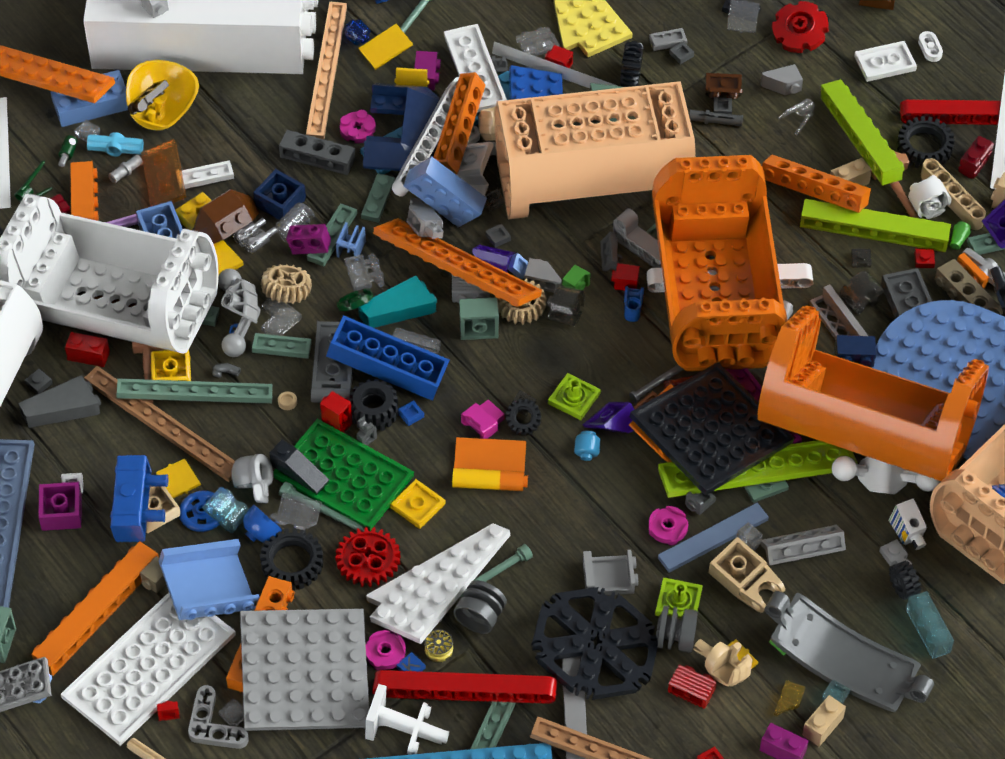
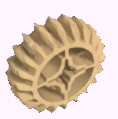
M272 265V268H267L263 273L261 279L262 293L266 294V297L271 298V301L277 300L278 303H300L301 300H306V297L311 292L312 283L310 275L307 274V271L301 270V267L296 268L294 265Z
M527 278L524 280L525 282L541 289L540 284L535 285L534 280L531 282H528ZM541 289V297L534 299L535 303L533 305L530 301L516 307L503 299L497 298L498 312L501 313L502 318H507L508 322L513 320L515 324L521 322L523 325L525 321L531 323L532 319L537 321L538 316H542L546 308L544 289Z

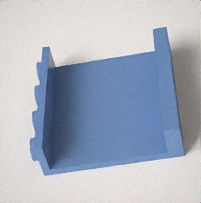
M239 539L162 549L159 564L179 620H193L205 616L212 617L219 614H232L239 611H251L256 608L260 596L259 594L252 595L237 555L241 546Z

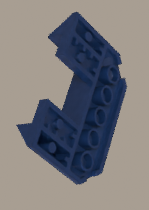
M374 83L372 85L371 113L404 115L401 138L366 137V141L364 140L363 168L400 171L440 98L428 87ZM436 145V147L434 148V150H433V152H432V154H431V156H432L433 158H434V154H435L437 145Z

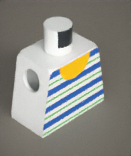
M910 499L897 504L888 521L904 545L912 542L916 550L923 548L926 542L922 536L927 527L915 500Z

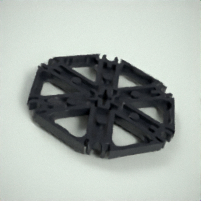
M599 587L555 593L550 598V602L553 604L546 600L541 606L531 644L533 645L532 651H540L535 656L539 665L569 692L573 693L574 687H576V696L579 695L580 691H585L587 693L586 699H589L593 693L592 700L634 694L640 691L642 685L639 682L646 686L651 679L658 648L657 636L650 634L655 630V626H652L653 623L619 593L616 599H614L615 591H612L611 596H606L604 594L605 588H602L598 594ZM590 597L594 600L590 623L569 605V600ZM616 607H622L638 622L636 626L610 629ZM551 617L570 635L555 638L546 637L544 629L547 618ZM596 636H598V637H597V644H598V645H596L595 649H593V648H594V642H593V641L595 640ZM647 647L648 654L645 665H636L621 650ZM581 656L578 672L574 677L569 676L554 662L557 659ZM603 663L624 683L601 686L598 683L601 664Z

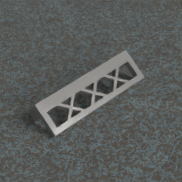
M830 284L823 288L821 296L809 301L810 306L819 311V318L835 340L836 336L839 335L837 328L846 330L848 336H868ZM824 301L828 307L827 309L820 308L817 304ZM827 315L835 316L838 319L837 323L829 321Z
M838 525L761 540V546L766 550L769 566L846 550L844 531Z

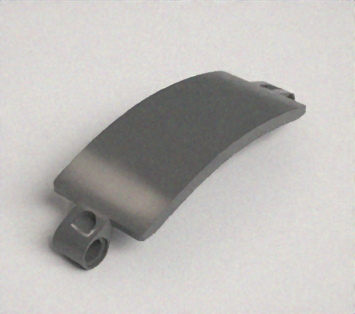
M775 591L765 606V612L778 623L770 638L771 641L792 659L828 683L859 699L891 712L897 711L904 697L920 703L926 702L934 687V681L925 675L916 676L921 666L916 660L886 648L855 632L800 593H796L790 603V599L785 593Z

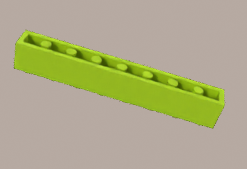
M841 79L822 84V101L864 161L871 168L881 185L902 180L904 172L902 161L898 160L894 150H891L887 140L883 139L880 135L879 129L875 128L871 118L865 114L864 108L860 107L856 97L850 93L848 86Z
M805 199L800 227L946 252L951 224L870 209H863L858 213L832 203Z

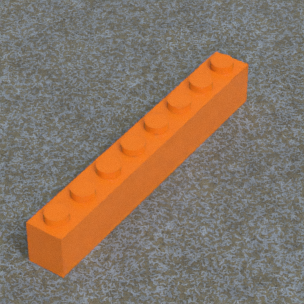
M140 541L135 546H132L127 555L122 560L117 561L109 574H105L101 582L88 592L86 598L82 602H78L74 610L61 620L60 625L55 630L50 631L46 639L34 648L32 653L33 660L46 657L48 659L49 674L53 677L136 590L142 582L140 572L156 556L159 558L158 553Z

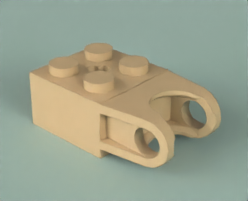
M738 537L710 562L708 573L735 597L760 613L765 611L766 606L759 595L761 590L768 589L772 592H785L784 584L770 569L767 562Z

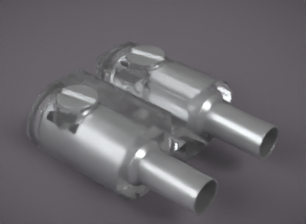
M261 218L256 223L251 222L235 232L233 238L241 247L245 246V250L253 254L269 243V237L278 231L275 227H272L267 232L263 231L260 227L266 224L264 218Z

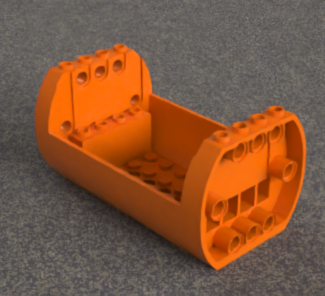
M751 155L675 158L659 171L652 187V200L673 357L677 364L686 371H703L717 362L725 369L764 368L768 366L782 325L788 321L779 279L767 203L764 170L756 158ZM712 255L715 259L709 260L705 256ZM714 270L717 272V274L710 275L708 271ZM717 286L719 290L713 291L710 287Z
M802 306L782 325L769 359L758 406L759 421L942 481L949 473L955 470L964 456L976 422L986 386L989 365L984 364L983 361L978 359L968 362L967 367H964L962 373H959L958 379L955 378L951 393L815 350L821 319L819 318V311H816V308L812 306Z

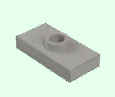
M683 28L649 34V41L653 51L672 48L681 42L687 45V38Z

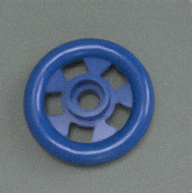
M211 491L193 492L185 497L180 504L179 518L185 527L196 532H206L218 527L226 515V505L223 499ZM198 499L200 502L193 506L191 503ZM210 499L214 501L213 505H210L206 501ZM213 510L218 511L216 517L211 516ZM192 511L194 517L188 518L187 512ZM206 519V524H198V520Z

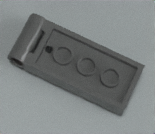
M918 268L882 276L881 286L895 319L913 307L932 302Z
M317 321L311 402L321 403V400L332 391L347 400L350 398L353 367L326 357L340 322Z

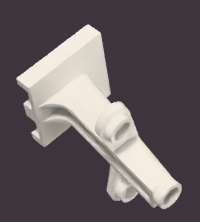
M378 684L366 718L365 739L373 741L378 727L388 726L412 735L407 750L408 755L417 754L419 742H416L417 737L441 745L442 743H447L449 731L423 722L424 718H429L431 707L427 703H423L417 719L385 707L387 686Z

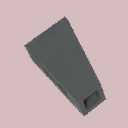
M81 375L18 403L24 421L28 428L98 415L100 414L99 406L101 402L97 394L93 395V388L90 382L85 381Z

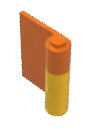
M456 437L452 488L523 491V488L528 486V476H524L526 441Z

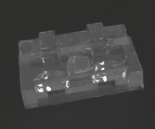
M539 27L535 31H525L521 35L516 36L517 43L520 42L522 51L533 56L546 54L548 50L551 51L554 45L559 46L549 27Z
M374 253L370 254L367 260H364L363 254L345 258V265L354 291L372 288L371 281L377 282L379 287L385 285L384 274L379 268V259L376 258ZM368 268H371L373 272L368 273Z

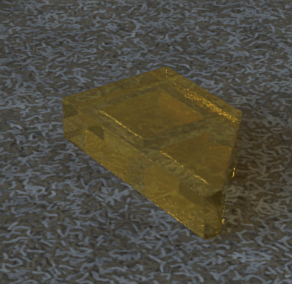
M786 680L774 715L779 716L785 711L798 708L806 687Z

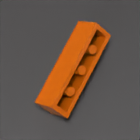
M93 161L71 163V215L99 221L98 211H95V208L99 207L98 196L95 197V193H98V183L95 182V179H98L97 168L93 167Z

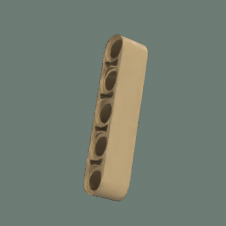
M932 158L926 159L923 162L921 171L922 180L932 175L940 179L951 197L950 206L947 204V206L963 222L968 223L971 229H981L983 227L982 220L986 216L985 209L937 160Z

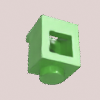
M574 265L562 279V291L569 296L575 297L578 292L583 291L585 286L588 287L590 285V272Z

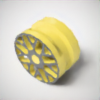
M433 630L425 638V653L430 660L443 662L453 654V639L447 631Z

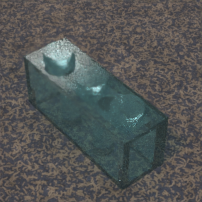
M925 591L910 596L906 611L932 659L951 653L954 639L929 593Z

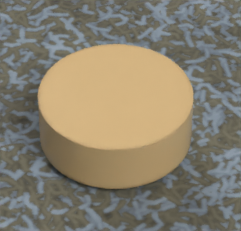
M283 392L278 396V405L283 410H292L297 405V397L293 392Z

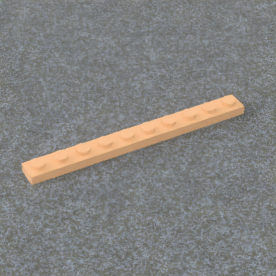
M329 2L306 135L323 140L325 138L347 11V3Z

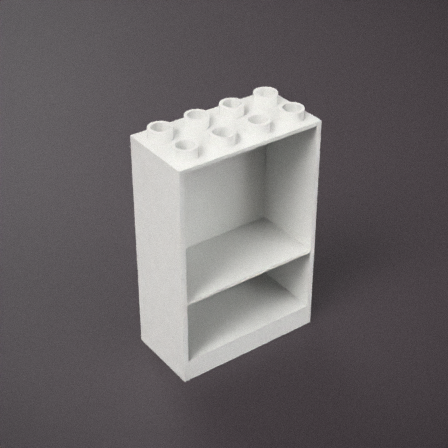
M141 0L86 1L84 27L92 69L133 70L138 64L145 61L166 60L180 64L191 71L303 74L304 60H313L314 40L306 38V36H311L312 33L316 32V12H309V9L313 10L314 7H318V0H167L169 10L155 18L142 7Z

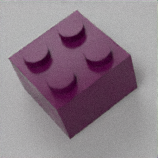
M79 482L39 484V522L42 531L82 528V493Z

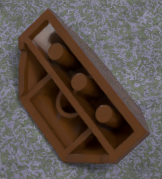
M229 189L200 208L192 230L206 233L211 238L213 244L253 222L260 212L251 196Z

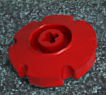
M799 1L795 6L791 3L785 5L776 13V21L772 23V30L775 41L782 43L783 49L793 53H802L804 49L812 51L818 48L825 41V33L829 32V24L826 13L818 11V5Z

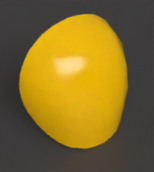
M150 60L138 64L131 71L127 80V106L153 83L167 80L169 86L164 90L165 93L153 99L154 102L147 106L146 110L141 113L137 112L131 115V117L139 125L151 130H164L174 125L189 110L198 93L199 82L191 70L166 60Z

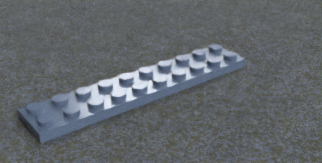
M0 439V606L9 608L35 446L33 440Z

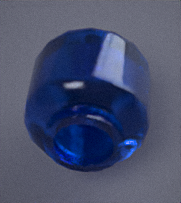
M359 19L351 20L344 28L345 37L356 46L361 43L364 45L370 39V28Z

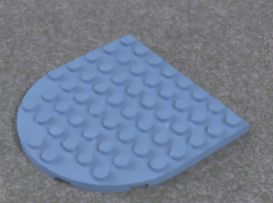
M941 300L913 307L897 317L885 329L876 345V358L874 367H872L874 369L951 393L955 378L958 379L959 373H962L963 368L967 367L968 362L978 359L983 361L984 364L989 365L981 405L963 458L969 459L1005 424L1004 316L972 303Z

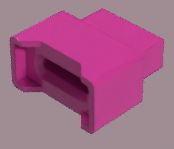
M490 400L485 401L480 406L475 403L461 413V423L464 426H471L480 434V439L491 437L498 431V424L505 419V414Z

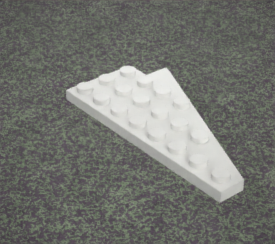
M493 523L367 594V601L378 606L370 616L371 622L421 644L467 589L469 583L477 577L510 537V530Z

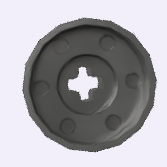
M474 580L469 583L467 590L463 593V597L456 605L454 616L467 629L480 634H488L497 622V617L505 608L507 599L495 586L484 581Z
M664 605L658 619L656 632L657 647L663 648L665 639L669 640L668 649L671 650L674 641H678L679 651L692 653L698 610L685 609L682 617H678L677 607H674L673 615L671 616L668 615L669 606Z

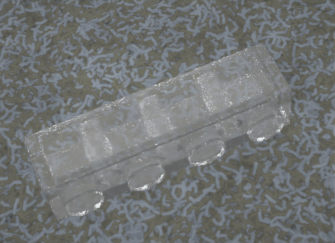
M396 328L393 333L394 337L437 355L441 348V341L436 338L433 339Z

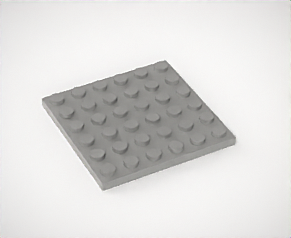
M363 609L240 611L244 731L366 728L369 698Z

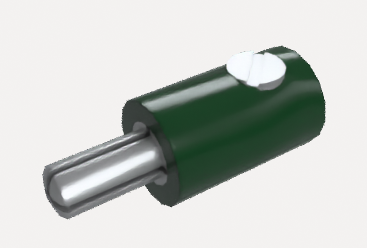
M67 135L59 152L61 159L58 165L60 167H64L66 161L71 160L78 143L77 138Z

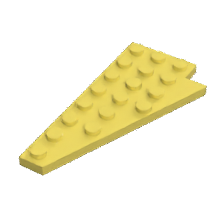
M553 0L562 47L564 49L572 50L579 46L587 57H591L632 38L630 29L605 0Z

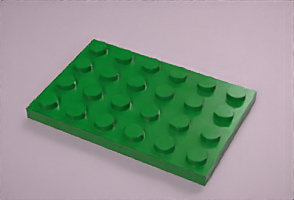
M319 419L315 420L294 447L329 479L328 484L316 495L279 470L275 469L273 471V478L282 483L288 482L292 484L296 491L359 523L364 528L367 527L368 531L372 530L388 510L393 500L399 496L414 477V471Z

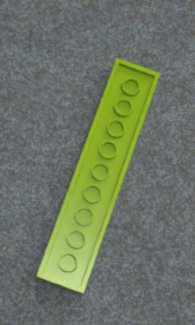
M819 440L796 443L787 446L714 491L832 473L833 462L840 456H848L856 464L858 463L852 451ZM673 462L658 464V471L668 498L683 496L688 492L692 494L702 493Z

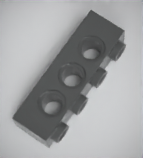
M290 130L286 131L279 145L281 158L344 175L349 174L355 161V148Z

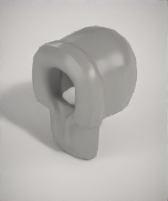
M263 454L238 458L231 470L234 487L253 488L255 501L257 503H268V486L273 482V468L270 460Z

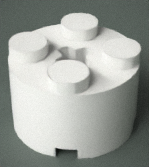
M935 175L919 183H914L909 188V200L920 218L922 216H925L926 219L935 218L946 211L944 208L947 204L949 206L951 204L950 195L942 181Z

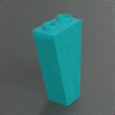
M415 275L358 307L359 317L365 325L375 328L433 314L436 312L437 299L433 293L430 294L427 290L426 284Z

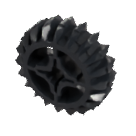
M627 41L625 43L620 76L622 87L639 85L643 45L637 41Z

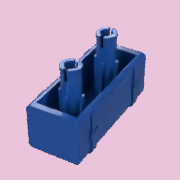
M145 455L117 456L110 528L116 542H144L147 522H165V509L148 510L150 487H168V474L151 475V467Z

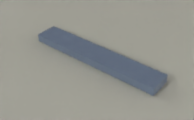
M756 503L658 554V559L668 573L761 525L768 521L769 517L761 506Z

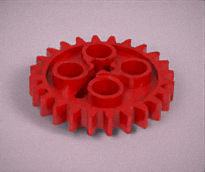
M365 527L364 532L357 528V534L350 531V538L344 536L343 542H339V548L336 549L337 556H335L337 569H341V576L346 575L347 581L353 579L354 585L359 581L361 587L364 586L365 582L368 583L369 587L372 586V582L379 586V580L382 579L384 582H387V576L392 578L393 571H398L401 558L399 544H396L395 538L390 539V533L383 535V529L377 533L375 527L371 531H368V528Z

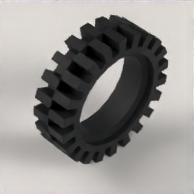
M921 116L920 121L917 117L913 118V122L908 120L906 124L902 125V129L900 128L897 140L898 153H906L909 165L911 166L915 163L914 168H919V165H923V162L929 158L937 160L941 165L942 163L945 165L947 160L951 158L955 142L953 132L950 133V127L946 128V123L943 122L939 125V119L932 122L933 117H929L928 121H925V116ZM927 133L937 137L942 147L936 152L924 153L915 150L911 146L909 139L915 134Z
M288 528L284 529V534H281L279 531L276 538L271 536L270 541L265 540L264 547L261 548V568L265 578L270 576L292 582V590H295V585H299L300 589L304 588V583L308 586L311 585V579L316 581L318 579L317 574L320 575L322 572L323 552L321 544L318 543L316 537L313 539V534L310 532L306 535V530L301 529L300 533H298L297 528H293V532L289 533ZM286 546H299L309 553L310 561L308 565L298 572L289 573L281 571L273 562L275 554Z

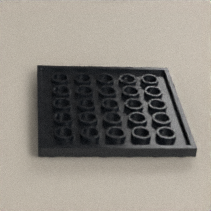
M719 362L630 412L629 416L704 495L741 475L791 445L794 441V437L786 429L758 420L759 402Z

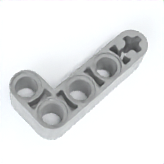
M626 209L613 223V232L617 234V241L653 268H661L658 240L638 227L637 214L631 209Z

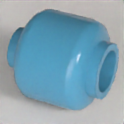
M582 431L576 436L575 454L584 461H591L592 458L599 455L600 438L595 432Z

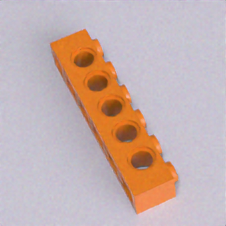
M476 72L460 74L434 154V158L455 174H458L486 86Z
M771 155L762 163L766 181L858 213L868 205L871 188L775 155Z
M269 576L254 611L288 610L287 605L293 601L295 591H292V582ZM240 643L226 681L227 688L243 692Z

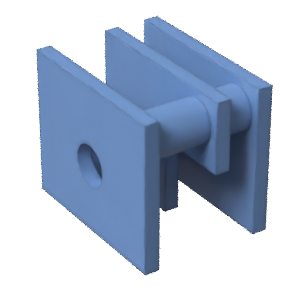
M345 222L336 242L338 258L343 248H347V253H350L351 250L354 252V262H357L366 242L365 227L362 228L359 234V226L356 225L352 235H348V223Z

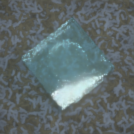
M832 679L824 691L822 699L825 700L830 695L843 704L851 689Z

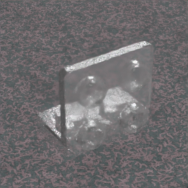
M282 493L279 510L277 513L271 514L270 518L275 519V523L280 525L294 524L296 529H310V527L317 525L322 502Z

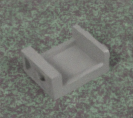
M627 550V555L592 557L591 551H583L585 589L599 587V594L601 589L605 588V595H611L612 591H615V595L618 593L634 594L635 586H638V574H634L636 556H632L631 550Z

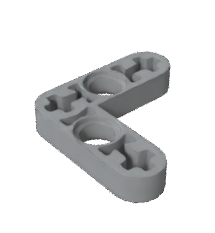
M209 685L200 687L196 694L188 728L190 740L199 744L236 749L244 748L249 742L247 731H244V728L211 723L216 693L214 688ZM206 693H209L210 696H208L206 700L207 704H204L203 696H205ZM201 710L208 712V715L204 718H199L196 714ZM200 729L201 733H199V735L196 736L194 732H197V730ZM221 731L224 733V736L221 739H215L213 734ZM238 735H242L240 741H236Z

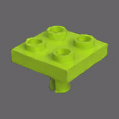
M567 373L548 399V404L582 420L600 395L601 389Z
M663 577L655 616H660L664 605L669 606L668 615L671 616L673 615L674 607H677L678 617H682L685 609L698 610L703 585Z

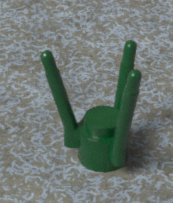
M45 161L39 164L24 185L14 194L19 202L22 201L25 194L34 193L29 184L41 170ZM49 187L36 195L43 196L53 188Z

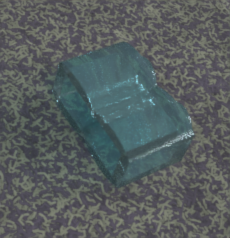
M222 487L202 507L209 516L217 520L230 533H233L243 522L244 515L248 510L245 503L235 500L232 492Z

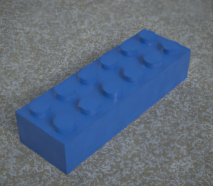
M344 315L326 357L432 401L449 363L447 358Z

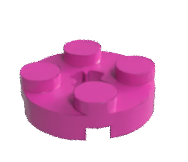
M365 110L351 112L340 119V133L347 141L352 140L358 144L364 143L366 137L373 136V133L376 131L374 118L367 114Z
M666 506L665 509H656L650 515L648 524L649 534L657 541L676 545L678 541H681L686 536L688 522L682 510L673 506ZM668 522H671L672 527L667 528L664 523L668 524Z
M389 630L373 633L365 645L366 659L378 671L393 669L405 658L406 645L404 639L399 634L395 635ZM382 647L391 649L388 653L381 652Z

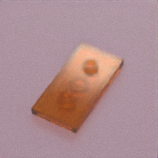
M171 139L141 152L151 207L169 201L175 203L186 198L176 141Z

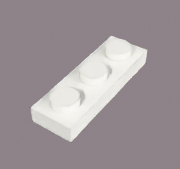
M230 160L176 172L181 190L234 179Z

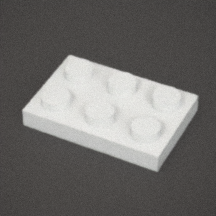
M905 41L856 51L854 55L867 82L913 72L917 69V65Z

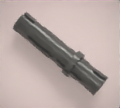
M690 109L689 112L690 121L740 127L743 124V115L710 112V110L705 112Z

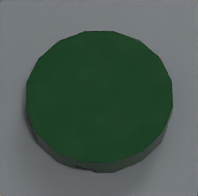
M363 288V292L360 293L353 291L341 297L336 305L339 311H349L358 308L373 299L372 291L369 288Z

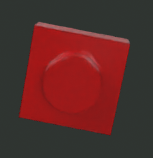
M915 249L916 268L935 267L934 249Z
M165 701L157 704L159 721L180 719L178 701Z

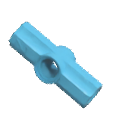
M113 132L109 136L90 134L87 138V150L104 151L114 157L120 156L121 153L138 155L143 153V139L126 138L117 132Z

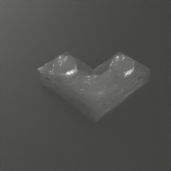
M269 298L262 304V309L272 317L261 326V330L265 334L281 336L302 319L301 314L288 303H278L277 300L271 301V298Z

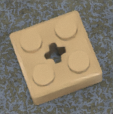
M150 487L148 510L165 509V522H147L146 533L180 516V507L165 487Z

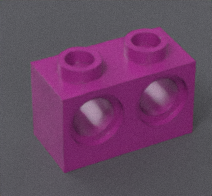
M325 224L290 225L286 240L292 254L328 253L331 237Z

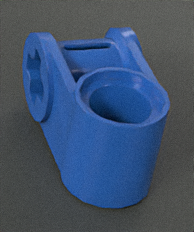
M625 286L624 318L627 321L635 322L640 319L644 287L634 289Z

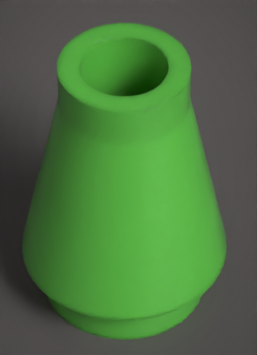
M959 221L954 225L950 243L951 248L959 250L971 234V226L968 223Z

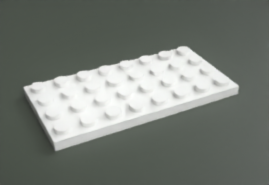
M168 593L61 693V698L121 746L157 711V704L168 701L236 635V632L215 615L212 617H199L193 620H179L170 593Z

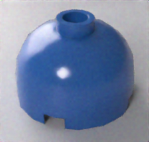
M254 504L244 515L243 525L247 530L245 535L253 542L256 539L262 543L265 540L270 541L271 536L276 538L277 533L282 531L275 522Z

